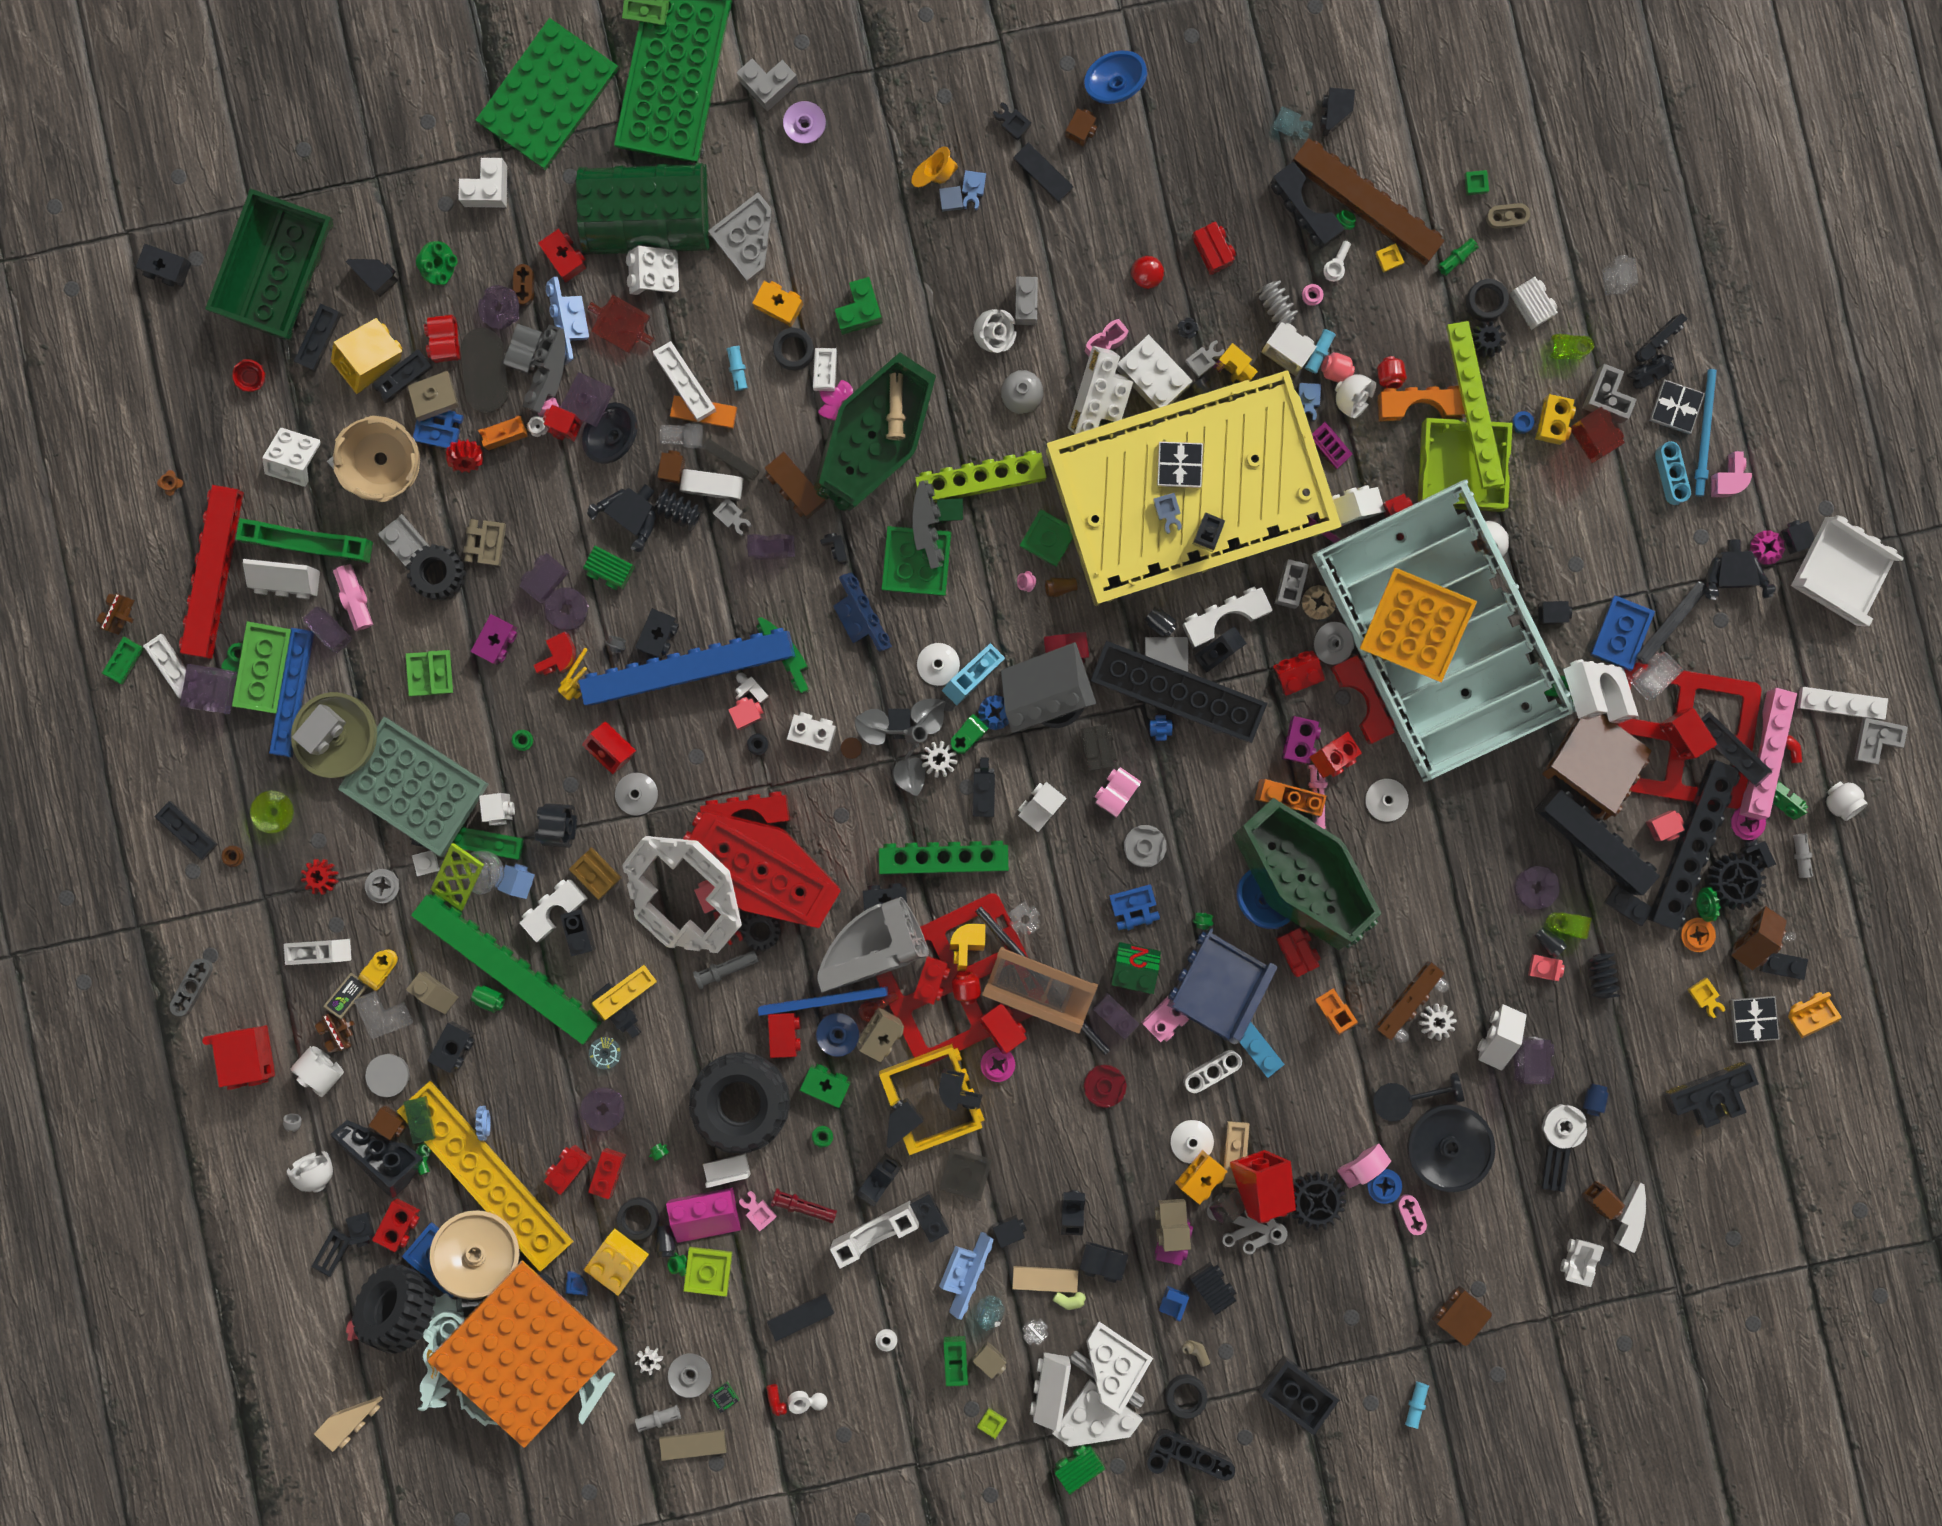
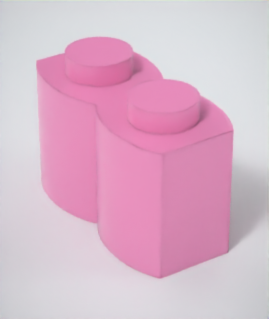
M1119 319L1110 322L1104 328L1103 333H1098L1089 339L1086 344L1085 353L1090 356L1092 346L1108 350L1118 348L1126 340L1128 329Z
M1121 767L1118 771L1113 769L1107 778L1110 781L1107 787L1103 788L1101 786L1095 795V798L1098 799L1095 804L1115 818L1120 814L1141 783V781Z

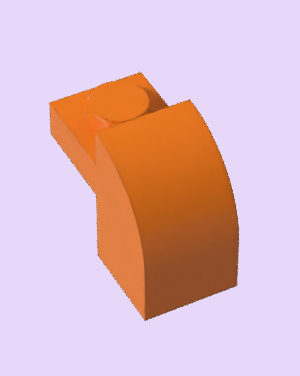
M1334 988L1315 999L1327 1021L1338 1035L1358 1024V1021L1348 1006L1344 1005Z

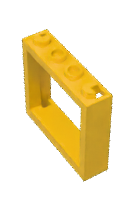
M950 1044L880 1070L879 1076L890 1105L899 1100L890 1075L949 1054L954 1070L965 1073L962 1090L974 1092L973 1088L969 1089L966 1081H969V1076L966 1069H961L959 1061L962 1058L958 1048L954 1049L953 1045ZM976 1107L975 1109H969L972 1121L916 1142L912 1132H910L903 1138L909 1155L981 1129V1121H984L981 1109L976 1110Z

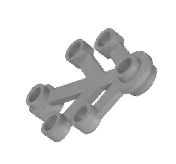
M1238 1193L1236 1197L1237 1202L1242 1206L1247 1216L1244 1204L1239 1200L1241 1197L1240 1193ZM1211 1202L1206 1208V1213L1212 1220L1224 1219L1243 1226L1239 1230L1225 1233L1222 1236V1242L1227 1247L1233 1246L1237 1240L1256 1231L1264 1235L1253 1241H1244L1242 1249L1246 1254H1253L1256 1248L1269 1242L1274 1245H1280L1287 1238L1286 1228L1282 1224L1276 1223L1274 1218L1270 1219L1267 1225H1264L1248 1216L1245 1218L1226 1211L1218 1202ZM1214 1208H1218L1220 1210L1219 1214L1216 1216L1212 1215V1210ZM1276 1230L1280 1231L1278 1238L1273 1237V1232ZM1227 1236L1233 1238L1231 1243L1225 1242ZM1249 1243L1252 1244V1250L1247 1251L1245 1246Z

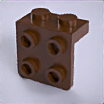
M1458 1286L1457 1289H1454L1449 1294L1448 1300L1444 1305L1436 1310L1432 1319L1462 1345L1467 1346L1492 1317V1313L1461 1286Z

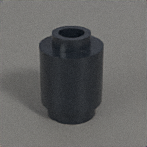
M1154 607L1144 619L1148 622L1147 625L1162 637L1165 634L1170 636L1177 627L1174 625L1176 620L1161 608Z

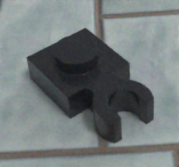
M1001 102L1000 107L1004 110V113L998 114L994 111L993 117L998 121H1004L1002 128L1018 141L1029 129L1032 122L1016 109L1010 113L1008 106Z

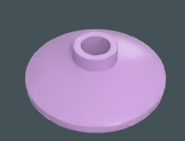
M801 101L788 108L784 115L783 126L790 139L797 143L808 144L821 137L825 130L826 120L819 106L812 102ZM803 122L809 123V126L807 128L801 127V124Z

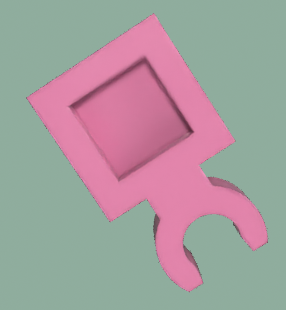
M749 1191L747 1194L751 1197V1202L746 1203L741 1198L739 1203L742 1207L750 1210L746 1216L761 1231L777 1216L764 1200L757 1203L755 1194Z

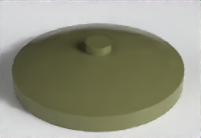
M338 692L320 694L310 699L299 710L294 719L291 731L293 751L299 762L315 775L326 778L350 776L363 768L375 750L377 727L374 717L363 702L351 695ZM322 704L331 708L346 724L343 726L342 733L338 737L333 738L329 743L330 746L327 751L320 755H314L303 748L292 736L318 705Z

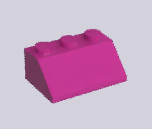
M733 1187L671 1199L666 1203L670 1226L677 1243L741 1230Z

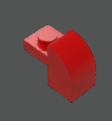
M563 632L546 640L552 657L533 665L538 674L547 676L554 673L556 667H558L560 672L565 673L573 666L576 659V649L569 633Z

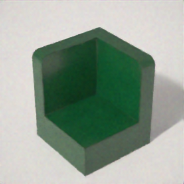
M963 499L937 500L941 517H938V524H946V521L963 520Z

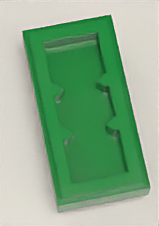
M123 637L102 674L123 685L144 647L127 637Z

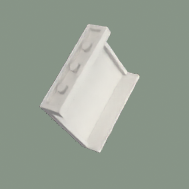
M1839 515L1825 517L1791 586L1854 625L1870 626L1873 618L1867 614L1893 562L1902 561L1903 557L1897 554L1896 549L1881 544L1880 539L1865 534L1864 529L1847 523L1848 520L1845 517Z

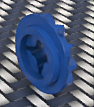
M990 696L980 704L978 711L979 719L989 729L998 730L1009 724L1005 713L1004 697ZM990 705L996 709L1003 707L999 713L1001 720L996 716L988 718L992 712Z
M1385 1169L1367 1183L1370 1196L1375 1201L1383 1204L1395 1201L1402 1191L1400 1177L1389 1169ZM1386 1179L1387 1184L1393 1187L1386 1188L1383 1195L1382 1188L1376 1184H1382L1383 1180Z

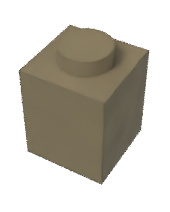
M988 1341L972 1357V1361L991 1379L995 1375L1000 1376L1006 1369V1358Z

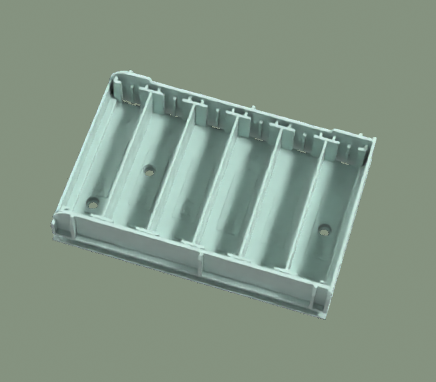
M1467 480L1454 484L1312 554L1346 626L1353 634L1354 643L1423 782L1431 780L1576 712L1570 698L1571 694L1566 689L1518 590L1519 585L1515 584L1475 502L1474 493L1470 491L1467 485ZM1459 494H1461L1471 517L1467 516L1465 512L1457 515L1453 504L1459 502ZM1478 531L1490 555L1486 554L1484 550L1475 552L1471 542L1478 539ZM1403 533L1404 539L1399 541L1396 539V535ZM1327 558L1330 559L1337 571L1336 573L1340 580L1337 583L1332 575L1334 569H1330L1325 560ZM1394 567L1477 601L1442 683L1379 656L1372 657L1371 653L1360 649L1364 639L1362 634H1365L1368 630ZM1496 570H1498L1508 592L1503 591L1501 587L1493 589L1489 579L1496 577ZM1345 596H1348L1355 608L1354 610L1358 616L1355 620L1350 612L1353 608L1347 605L1344 599ZM1514 608L1517 609L1526 630L1522 629L1520 625L1511 626L1507 617L1514 614ZM1533 646L1544 665L1543 668L1539 666L1538 662L1530 665L1525 655L1534 650ZM1380 672H1385L1391 682L1394 693L1390 694L1387 688L1389 682L1388 680L1384 681ZM1551 684H1553L1562 702L1560 705L1556 699L1548 702L1544 691L1552 688ZM1463 689H1468L1469 695L1463 696L1461 694V691ZM1527 702L1529 709L1523 710L1521 707L1522 703ZM1400 709H1403L1409 720L1406 717L1402 718L1399 712ZM1409 721L1412 729L1409 731L1405 724V722ZM1421 746L1427 757L1424 754H1420L1417 747ZM1426 758L1430 764L1428 767H1426L1423 761Z

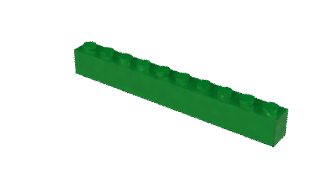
M430 894L424 897L411 916L579 1043L584 1045L589 1041L602 1023L598 1020L599 1016L592 1010L587 1012L581 1007L582 1003L574 997L570 999L564 994L565 990L559 985H551L547 982L548 977L540 971L535 973L531 970V965L522 958L519 960L512 955L514 952L505 945L502 947L495 942L497 939L487 932L485 934L478 930V924L470 919L466 921L461 917L462 913L454 907L450 909L444 904L445 900L437 894H434V896Z

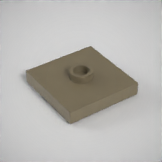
M448 371L408 385L414 412L419 422L459 407Z

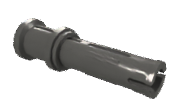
M753 949L722 964H711L705 970L700 972L694 971L693 975L701 990L703 986L712 982H720L722 977L759 963V960Z

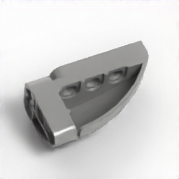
M899 897L883 904H877L856 916L842 929L830 945L818 971L817 979L821 992L831 991L907 966L915 960L928 956L929 951L921 928L905 900Z

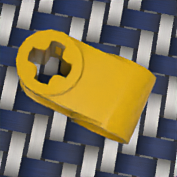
M392 950L377 952L369 964L362 970L358 979L374 991H378L397 964V954ZM383 956H387L386 961H387L388 963H386V964L383 963L384 960H385V959L383 958Z

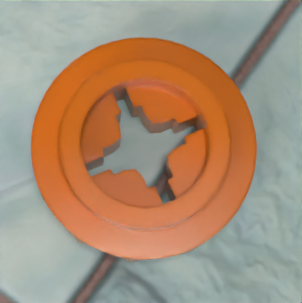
M1693 918L1686 921V924L1681 928L1680 938L1684 946L1691 951L1704 952L1711 948L1715 942V929L1710 922L1704 921L1703 918ZM1696 928L1698 932L1706 933L1699 937V941H1697V938L1690 937V935L1696 933Z

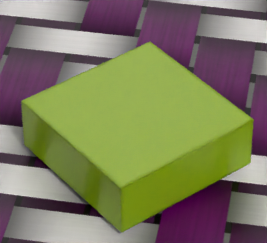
M988 1407L977 1428L996 1439L1007 1419Z

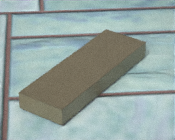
M725 1429L659 1438L662 1461L727 1452Z

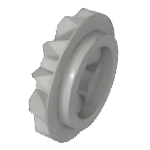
M387 869L373 871L365 882V891L368 897L377 903L390 902L397 897V893L400 890L399 879L394 872ZM385 880V884L391 886V888L384 889L381 892V888L374 886V884L382 883Z

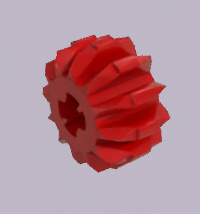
M458 439L457 443L451 442L446 451L448 466L452 467L453 471L460 470L461 474L464 471L470 473L471 470H478V466L482 465L483 462L481 446L477 445L476 441L469 442L468 439L465 441Z
M314 859L313 864H306L308 870L301 871L303 875H306V878H302L301 882L308 883L305 886V890L312 889V894L314 895L318 892L321 895H325L326 889L328 891L334 890L332 884H337L338 880L333 879V876L339 874L338 871L332 872L335 867L334 864L328 865L327 859H323L321 862L319 859ZM318 873H320V876L323 877L322 880H319V878L317 877Z

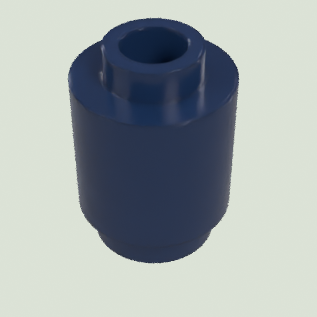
M1590 1083L1583 1109H1587L1586 1114L1600 1117V1113H1605L1609 1095L1607 1093L1608 1087Z

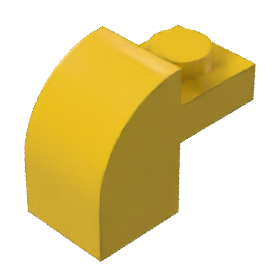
M966 924L959 927L952 935L949 950H958L954 951V964H958L957 971H966L968 950L984 951L985 924Z

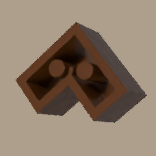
M1767 906L1763 907L1752 917L1749 930L1734 943L1731 956L1752 971L1757 966L1764 965L1771 954L1778 953L1782 948L1783 943L1781 942L1786 933L1785 926L1787 920Z

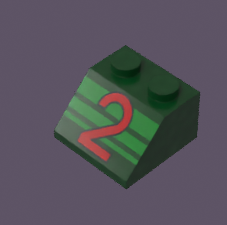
M1119 942L1110 984L1154 994L1161 951Z

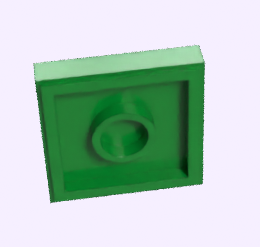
M1040 509L1019 547L1057 567L1073 536L1067 523Z

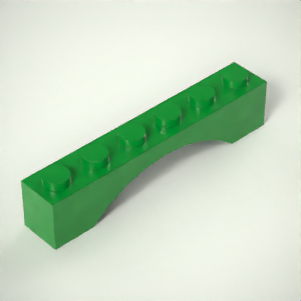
M239 518L236 540L243 543L370 563L373 542L366 538L312 532Z

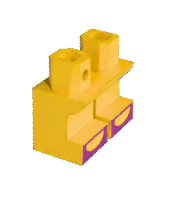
M1233 343L1214 365V368L1219 372L1223 368L1228 370L1232 374L1231 381L1233 383L1236 379L1240 382L1246 380L1250 382L1258 372L1249 364L1252 359Z

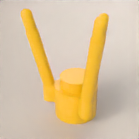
M587 648L583 649L566 677L560 682L561 686L558 688V691L569 701L573 697L578 699L582 695L581 690H578L580 686L577 681L587 668L583 667L573 679L571 677L584 658Z

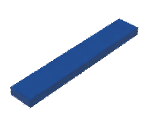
M291 628L269 754L293 757L291 731L294 719L302 705L314 631Z
M884 986L762 1005L758 1008V1013L761 1016L883 997L888 995V988Z

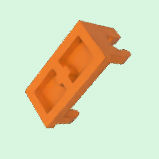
M516 416L513 419L478 430L483 438L482 444L488 451L528 437L521 416Z

